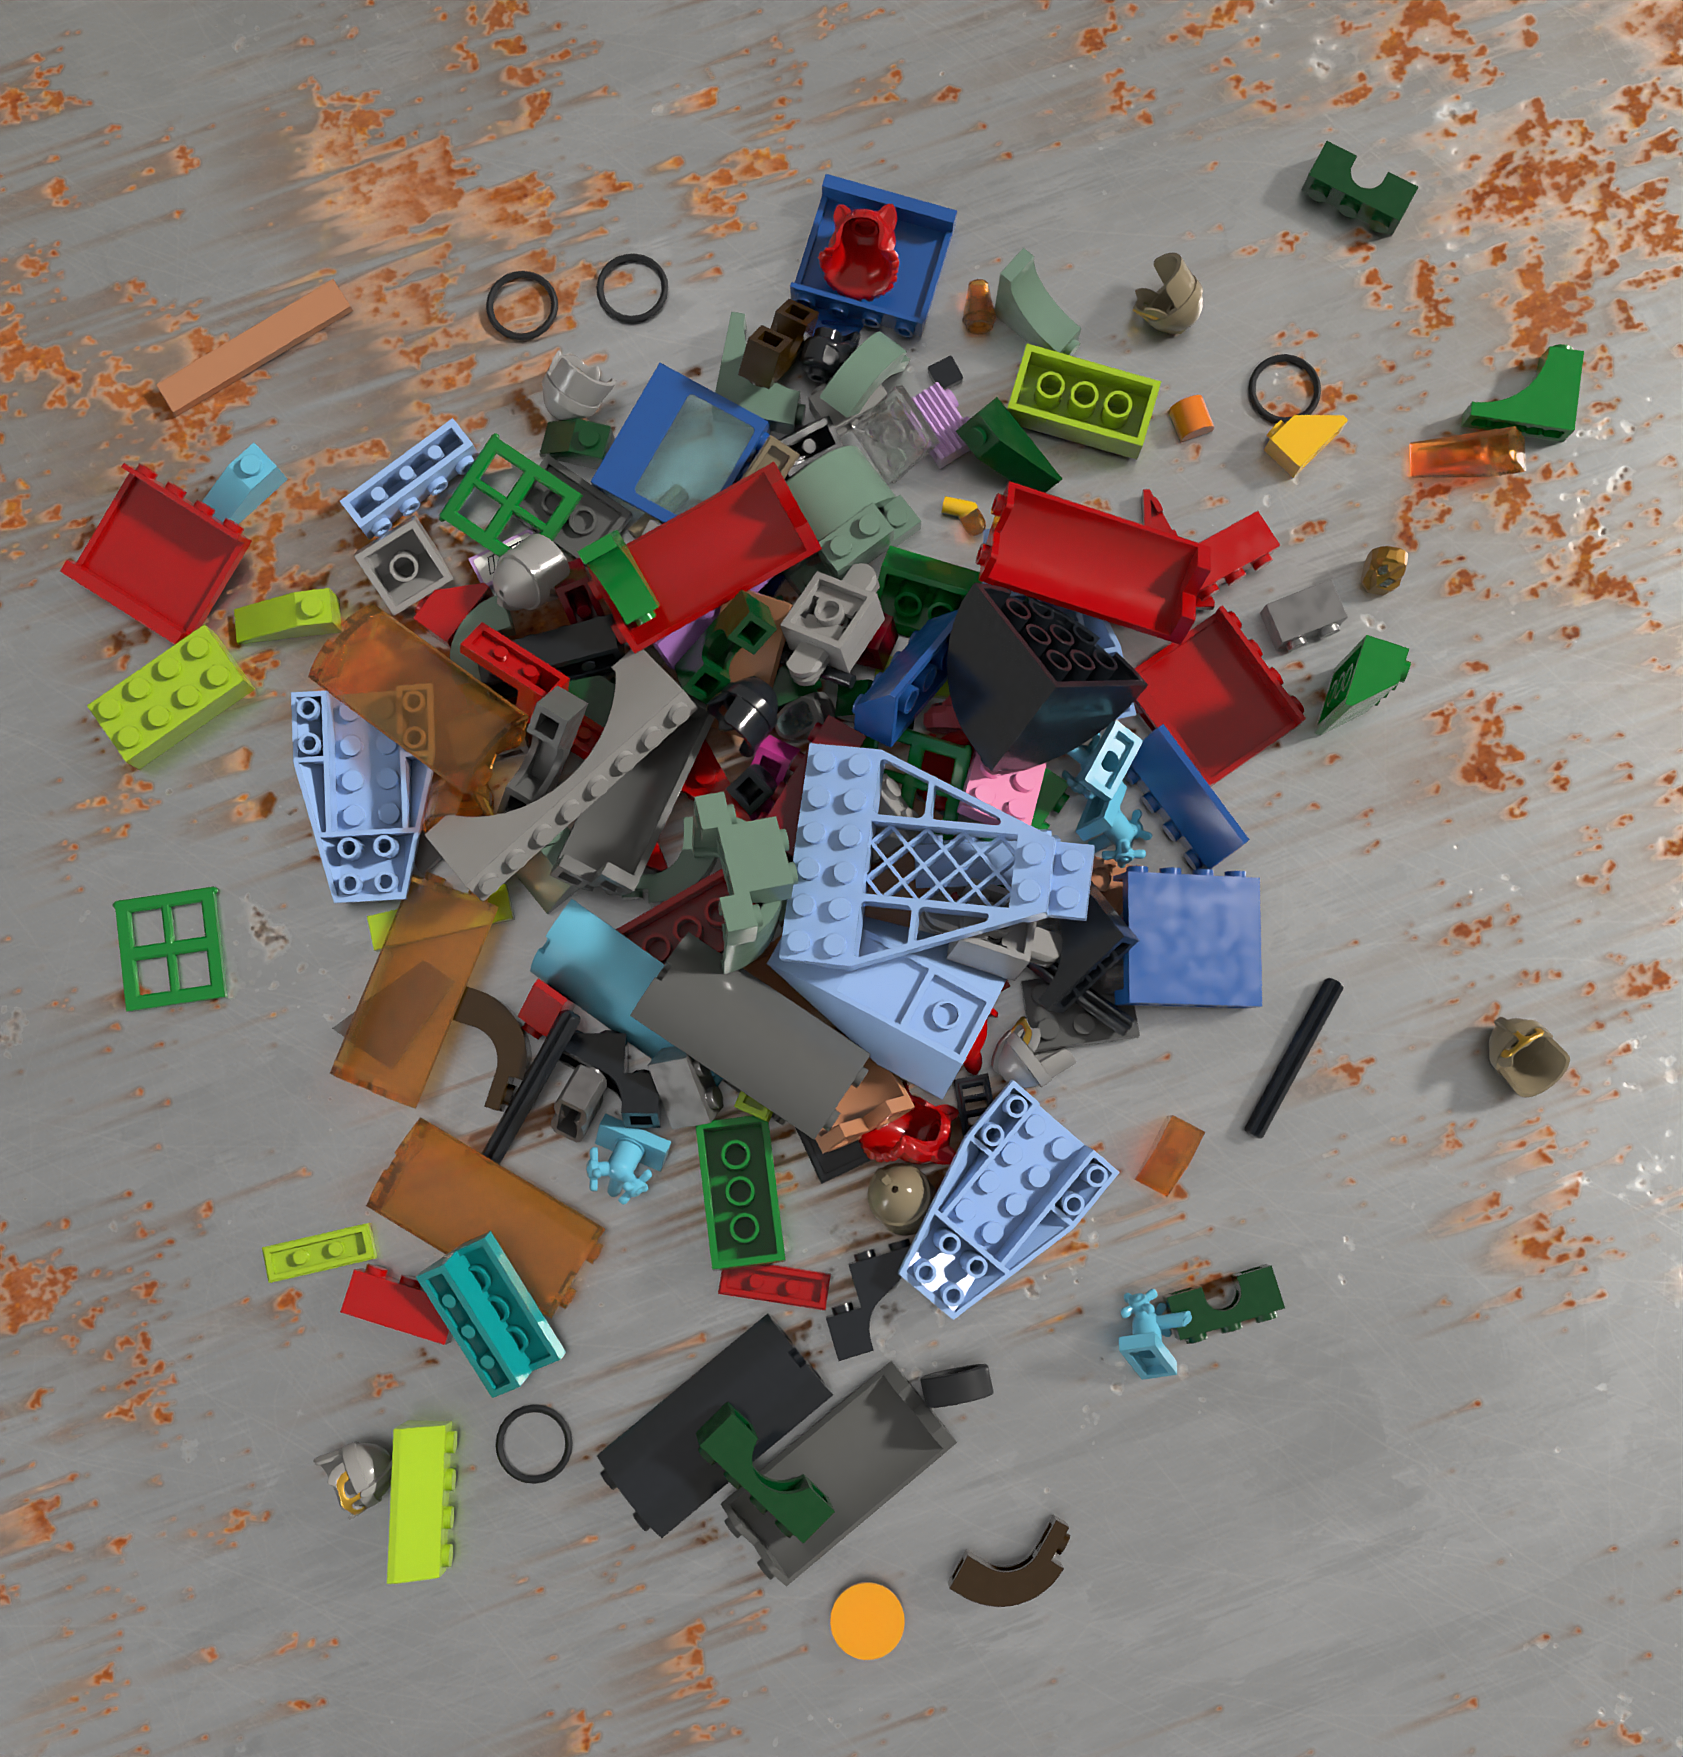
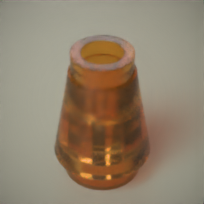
M976 279L968 284L962 322L966 325L968 332L985 334L993 329V324L997 318L989 283L983 279Z

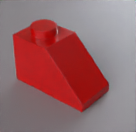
M485 583L434 590L429 597L425 596L415 608L416 615L413 619L421 628L451 649L455 633L466 616L477 605L495 595Z
M538 978L533 984L517 1017L525 1022L522 1029L539 1040L542 1035L548 1036L562 1010L568 1009L572 1011L576 1004Z

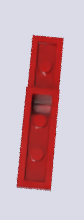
M483 622L460 644L461 654L518 690L515 715L528 724L530 723L536 703L557 685L568 691L569 677ZM584 715L570 751L585 760L601 737L604 727Z

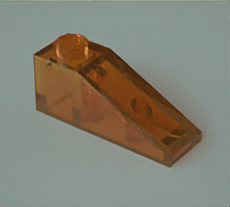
M1516 426L1410 443L1411 476L1413 478L1495 477L1526 472L1525 438Z

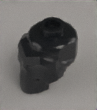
M816 328L814 336L808 337L803 342L799 357L800 367L808 373L807 377L820 383L827 382L828 379L833 378L844 362L857 349L861 334L854 331L842 336L840 332L831 328Z

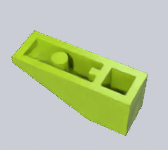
M330 588L293 592L234 609L237 644L342 632L339 598Z

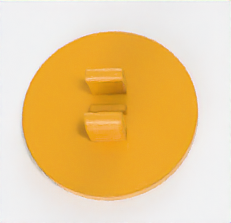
M862 1582L848 1587L838 1596L832 1607L830 1625L836 1643L845 1653L861 1660H874L887 1655L897 1646L904 1631L905 1619L901 1603L892 1591L877 1583Z

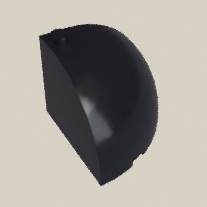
M974 583L963 599L952 626L948 646L947 675L950 697L958 722L964 734L980 755L982 763L991 771L1018 770L1034 767L1074 750L1115 721L1148 686L1145 680L1120 654L1115 653L1112 657L1096 644L1100 639L1096 634L1063 612L1032 597L1027 596L1023 601L1010 596L1011 591L1008 588Z

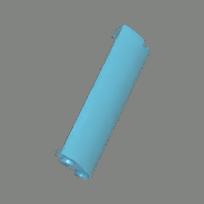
M571 899L545 936L547 937V942L542 948L538 949L532 961L530 972L609 1029L619 1033H626L628 1042L649 1058L653 1059L663 1048L674 1047L673 1044L630 1016L653 979L657 977L664 967V964ZM711 1071L715 1084L718 1087L723 1078Z

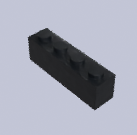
M613 614L597 616L591 620L572 625H563L557 629L530 634L523 638L512 640L569 677L570 681L614 671L611 667L625 656L624 644H620L611 628L616 623ZM479 665L481 684L493 703L518 696L516 688Z

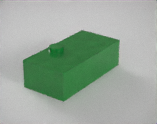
M752 1115L713 1120L708 1124L696 1125L712 1270L720 1271L785 1262L769 1122Z

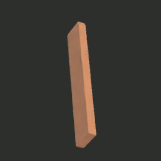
M334 279L157 383L156 386L173 413L178 416L353 310Z

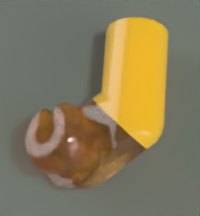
M948 496L944 497L941 513L958 516L966 532L972 536L979 535L985 530L986 521L976 503Z

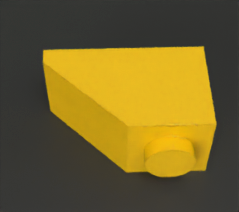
M1294 415L1286 424L1280 420L1266 435L1270 440L1264 451L1294 478L1342 431L1348 419L1344 415Z

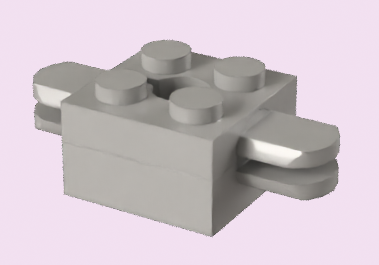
M863 563L854 564L843 580L817 571L780 624L789 650L794 651L786 665L792 679L798 685H814L827 665L849 673L885 620L878 595L876 594L880 584L873 567Z
M975 878L971 879L976 886L982 882ZM969 884L965 887L958 900L972 890ZM990 884L981 893L993 906L1006 896L1009 891L1006 888ZM938 894L930 899L949 902L946 897ZM978 895L966 903L986 906ZM1009 902L1003 907L1009 908ZM922 912L920 915L924 928L941 934L988 920V918ZM1037 921L1031 923L1022 922L950 942L946 959L1015 981L1029 962L1046 968L1051 967L1061 955L1062 937L1060 934L1036 927Z

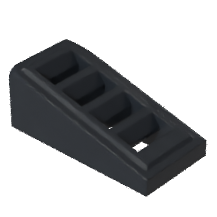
M988 1073L954 1079L952 1082L963 1138L973 1126L968 1124V1118L981 1116L994 1101ZM982 1086L983 1093L963 1096V1089ZM985 1100L986 1107L966 1111L965 1104Z

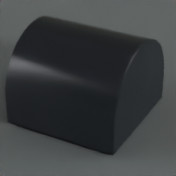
M752 764L726 790L750 816L773 795L777 788V783L767 770L758 764Z

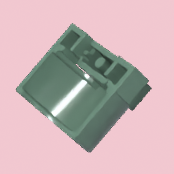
M848 445L834 449L817 458L786 481L822 547V550L817 552L821 563L808 566L806 563L813 556L811 555L781 573L800 597L817 571L843 580L852 565L871 563L887 551L889 546L897 547L921 529V520L901 495L896 497L858 447ZM879 507H884L883 514L879 511Z
M723 791L694 797L692 849L694 858L715 857L720 858L729 896L719 897L718 910L719 914L723 915L725 924H722L724 952L723 960H720L723 974H727L747 966L757 959L769 946L778 927L782 900L791 899L793 885L798 884V874L795 863H788L785 852L789 851L788 835L785 829H779L776 816L748 822L737 818L734 805H727ZM752 903H764V904H763L762 908L760 909L759 904L753 905Z

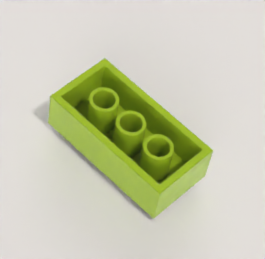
M1027 343L1007 410L1021 427L1137 460L1143 447L1161 381Z
M204 624L95 699L87 707L125 762L140 770L254 691L255 688L218 635Z

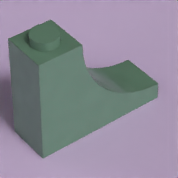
M1023 248L1000 273L994 315L1027 343L1073 356L1080 346L1078 339L1081 328L1063 312L1049 295L1036 272L1034 256Z
M731 311L715 393L769 421L771 432L789 434L795 431L797 425H803L806 404H801L800 391L789 389L778 383H775L770 389L758 387L750 383L748 379L738 375L746 347L747 326L745 314ZM712 406L714 422L752 428Z

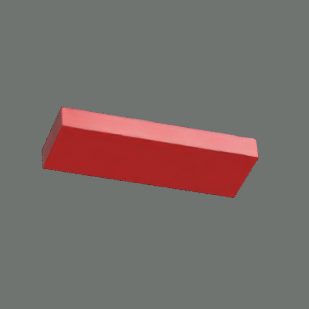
M773 1264L727 1269L721 1271L718 1294L826 1311L831 1273Z

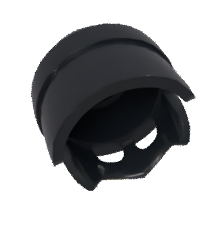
M756 676L743 678L736 682H729L720 693L707 703L706 711L718 720L719 731L728 732L736 730L744 738L739 748L740 754L744 757H753L766 735L772 731L778 722V700L776 693L769 684ZM722 705L728 710L725 715L719 712Z

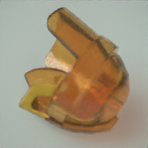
M457 769L445 773L437 782L433 783L428 793V805L423 821V831L426 834L446 815L455 814L456 816L464 817L494 815L493 794L485 779L479 773Z

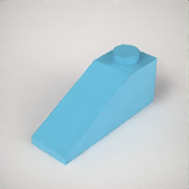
M253 442L226 467L202 502L216 510L213 516L223 522L225 518H228L239 524L288 479Z

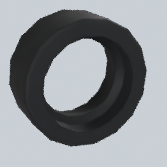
M987 1364L956 1367L931 1373L920 1378L927 1408L963 1404L988 1397L994 1393Z

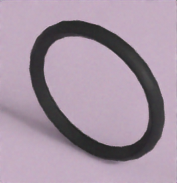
M636 253L624 254L608 262L602 269L596 286L597 297L602 308L611 317L627 323L642 322L656 315L663 307L668 295V280L661 266L652 258ZM626 261H640L649 265L656 271L661 281V294L657 303L652 309L640 315L629 316L615 311L610 307L604 296L603 287L608 273L615 266Z
M515 271L504 275L491 287L486 302L487 316L493 327L503 336L514 340H530L542 335L553 324L558 311V298L552 285L541 275L530 271ZM518 278H528L539 282L547 290L551 299V310L547 320L536 330L527 333H516L504 328L496 319L493 309L494 298L498 290L507 282Z
M1281 354L1265 359L1254 369L1250 377L1248 389L1252 405L1262 417L1273 423H1278L1282 420L1286 424L1292 417L1275 416L1265 410L1259 403L1256 395V382L1260 373L1269 365L1284 361L1295 363L1307 371L1313 382L1314 395L1307 409L1298 415H1311L1316 409L1321 396V383L1317 372L1304 359L1294 355Z
M527 1405L514 1410L504 1419L496 1435L495 1447L498 1460L507 1474L518 1481L537 1484L553 1479L563 1471L570 1459L573 1441L570 1428L559 1413L543 1405ZM532 1412L543 1413L553 1418L561 1427L565 1438L564 1453L558 1465L551 1471L538 1476L525 1475L515 1470L507 1461L503 1449L504 1435L511 1422L523 1414Z

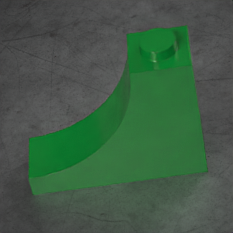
M1565 344L1549 346L1539 358L1536 373L1529 386L1516 395L1503 400L1471 402L1463 412L1461 427L1564 442L1575 431L1584 351L1573 350L1572 346Z
M618 530L577 551L584 565H587L601 582L627 625L635 621L637 626H640L656 617L653 610L658 608L660 604Z

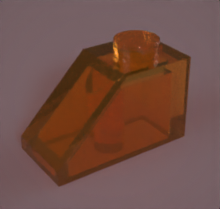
M1174 1115L1166 1116L1135 1180L1168 1197L1190 1164L1205 1132Z

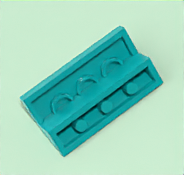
M491 1231L461 1244L416 1276L492 1398L521 1387L532 1371L561 1360L566 1353Z

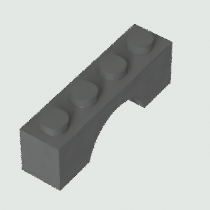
M557 685L536 703L527 728V732L533 735L531 746L519 770L507 784L497 813L502 814L524 807L556 789L588 706L587 702Z

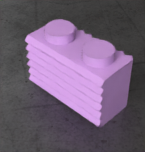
M937 382L903 404V415L930 453V456L934 459V462L937 463L938 468L941 469L970 451V448L956 432L970 418L968 416L962 418L956 409L959 404L953 392L949 388L943 390Z

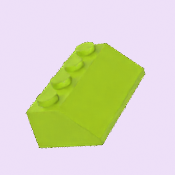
M408 1420L393 1429L387 1584L440 1578L446 1572V1567H451L453 1546L452 1544H447L448 1529H452L454 1524V1506H449V1491H454L456 1471L455 1468H450L451 1453H455L457 1448V1431H452V1421Z

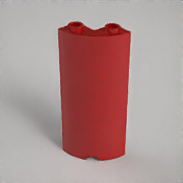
M772 462L626 544L660 604L658 608L653 610L656 617L640 626H637L635 621L627 625L609 594L589 567L588 570L592 580L587 583L597 601L604 598L611 609L616 622L611 628L620 644L622 645L627 642L635 654L732 600L741 589L746 592L822 550V547L775 462Z
M1011 481L1008 482L1003 495L996 494L991 507V514L995 515L988 539L986 544H981L976 556L975 563L981 566L979 581L1008 588L1010 591L1181 645L1196 620V595L1211 572L1210 546Z

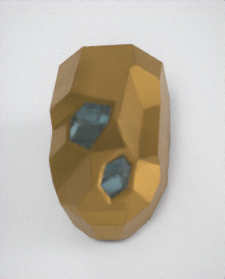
M1380 546L1369 552L1361 577V583L1367 593L1384 596L1400 586L1407 566L1408 554L1405 550L1391 546Z

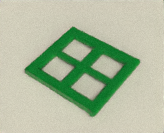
M494 433L439 514V521H447L501 557L511 548L497 538L513 514H516L541 531L539 534L554 541L583 495L500 440L499 434ZM496 454L523 471L507 497L480 480ZM535 481H538L562 497V500L546 524L519 506ZM475 487L501 504L485 531L458 513Z
M906 729L897 742L910 745L907 763L921 770L925 750L953 758L955 763L950 785L963 791L973 751L971 745L963 746ZM866 736L862 748L878 749L879 742ZM884 768V774L887 773L889 778L902 784L901 796L909 808L913 809L917 789L928 792V784L907 773L902 774ZM937 790L936 795L947 798L943 820L957 822L959 816L957 810L960 800L941 790ZM943 834V840L954 839V835Z
M212 886L118 900L112 904L116 912L126 1012L228 997L216 899L218 889ZM201 903L205 936L175 941L172 907ZM161 909L165 942L135 947L132 913ZM207 951L210 985L181 989L177 955ZM167 957L170 991L140 995L137 961Z

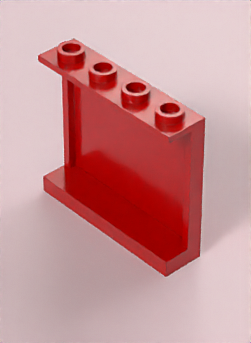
M123 463L121 468L129 472L77 562L66 560L60 572L168 641L177 644L203 625L252 540L242 534L244 528L228 518H225L222 522L213 515L216 510L200 500H196L193 504L184 497L187 492L169 481L166 485H163L155 480L158 474L140 463L137 468Z
M1223 605L1212 616L1191 629L1181 645L1172 642L1135 668L1148 684L1145 690L1133 702L1136 713L1151 733L1164 724L1210 787L1294 730L1306 719L1303 715L1305 711L1301 702L1294 695L1289 696L1282 686L1284 682L1281 675L1275 668L1267 666L1261 658L1263 653L1259 645L1253 639H1247L1241 631L1242 624L1234 612H1227Z

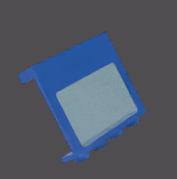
M659 363L593 476L591 484L607 496L611 494L665 523L740 481L757 455L756 451L761 449L770 435L769 421L668 366Z

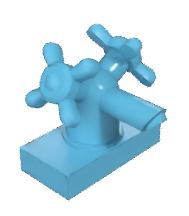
M1117 720L1113 721L1107 726L1101 739L1100 733H1098L1088 745H1081L1066 753L1080 763L1081 771L1076 777H1073L1068 771L1064 770L1062 777L1067 780L1068 786L1074 792L1080 795L1083 794L1087 800L1094 799L1095 795L1103 801L1112 800L1143 740Z
M1123 781L1112 800L1103 801L1097 795H1095L1094 799L1087 800L1075 831L1084 842L1089 840L1088 844L1094 845V854L1114 844L1116 846L1115 851H1103L1101 854L1104 860L1114 859L1119 868H1124L1134 858H1145V850L1132 849L1134 839L1142 838L1147 841L1152 838V834L1144 831L1143 825L1139 821L1142 816L1140 809L1133 811L1131 820H1128L1120 810L1127 789Z
M605 1113L599 1124L595 1144L613 1152L608 1161L598 1162V1147L590 1149V1160L586 1164L587 1176L590 1179L589 1189L597 1191L598 1178L609 1176L608 1194L611 1197H616L623 1188L626 1192L618 1201L623 1205L628 1203L631 1197H636L648 1190V1185L645 1182L652 1177V1172L647 1169L637 1178L633 1172L638 1163L661 1172L668 1156L671 1141L640 1128H624L622 1120Z
M1150 1289L1146 1294L1137 1293L1132 1295L1125 1293L1124 1300L1129 1306L1121 1310L1122 1318H1127L1132 1313L1135 1316L1132 1322L1133 1335L1119 1337V1351L1142 1380L1177 1375V1361L1162 1342V1335L1170 1337L1172 1335L1170 1329L1184 1327L1192 1320L1190 1311L1162 1315L1167 1308L1163 1302L1159 1303L1155 1310L1154 1306L1149 1303V1301L1158 1296L1155 1289Z

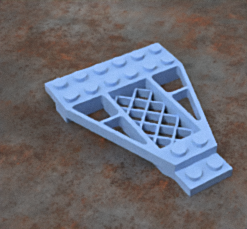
M810 743L793 862L798 874V884L793 885L792 897L787 899L779 959L789 962L816 964L825 968L857 971V968L1022 922L1031 923L1049 917L1086 921L1095 847L1089 844L1057 842L1054 837L881 749ZM885 764H890L928 784L925 813L922 817L914 818L878 814ZM941 790L1001 821L999 825L933 819L936 791ZM876 827L885 828L882 832L875 836ZM898 830L919 831L921 833L907 842ZM894 832L904 846L887 859L877 845ZM934 833L958 836L944 846ZM930 835L940 847V850L923 862L913 848ZM970 836L993 838L994 840L980 850ZM967 839L977 853L960 866L949 852ZM1007 840L1017 841L1016 851ZM1003 842L1014 857L996 869L985 855ZM874 848L884 862L870 872ZM910 852L920 866L905 878H902L892 865ZM946 855L956 867V870L939 882L928 868ZM980 859H983L993 873L976 886L965 871ZM1014 866L1012 886L1010 887L1002 875ZM890 868L900 882L882 895L872 880ZM925 871L936 885L922 897L918 898L908 884ZM962 875L972 887V890L955 902L944 888ZM998 878L1009 893L992 906L981 891ZM868 884L876 894H867ZM905 887L913 898L895 897L894 895ZM941 891L949 902L930 899ZM978 895L986 906L966 903ZM1009 902V908H1004L1003 906ZM865 906L910 910L911 920L908 943L859 957ZM922 912L988 918L987 921L917 941L919 919Z

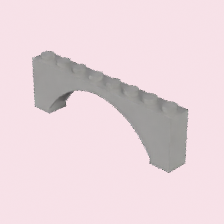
M631 649L611 667L616 672V684L613 705L608 721L592 752L566 781L539 800L506 813L481 817L456 816L450 811L425 834L426 838L464 885L482 901H485L492 893L496 892L503 883L524 867L532 857L549 844L571 822L577 819L600 796L604 795L611 786L632 770L640 760L698 709L686 692L644 649L635 654Z

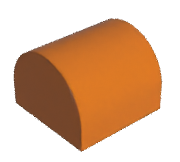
M1202 395L1184 398L1173 404L1169 409V414L1180 442L1214 430L1213 422Z

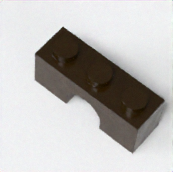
M788 299L775 311L770 328L761 325L748 338L738 375L748 379L755 386L770 389L799 359L804 340L813 336L819 312Z

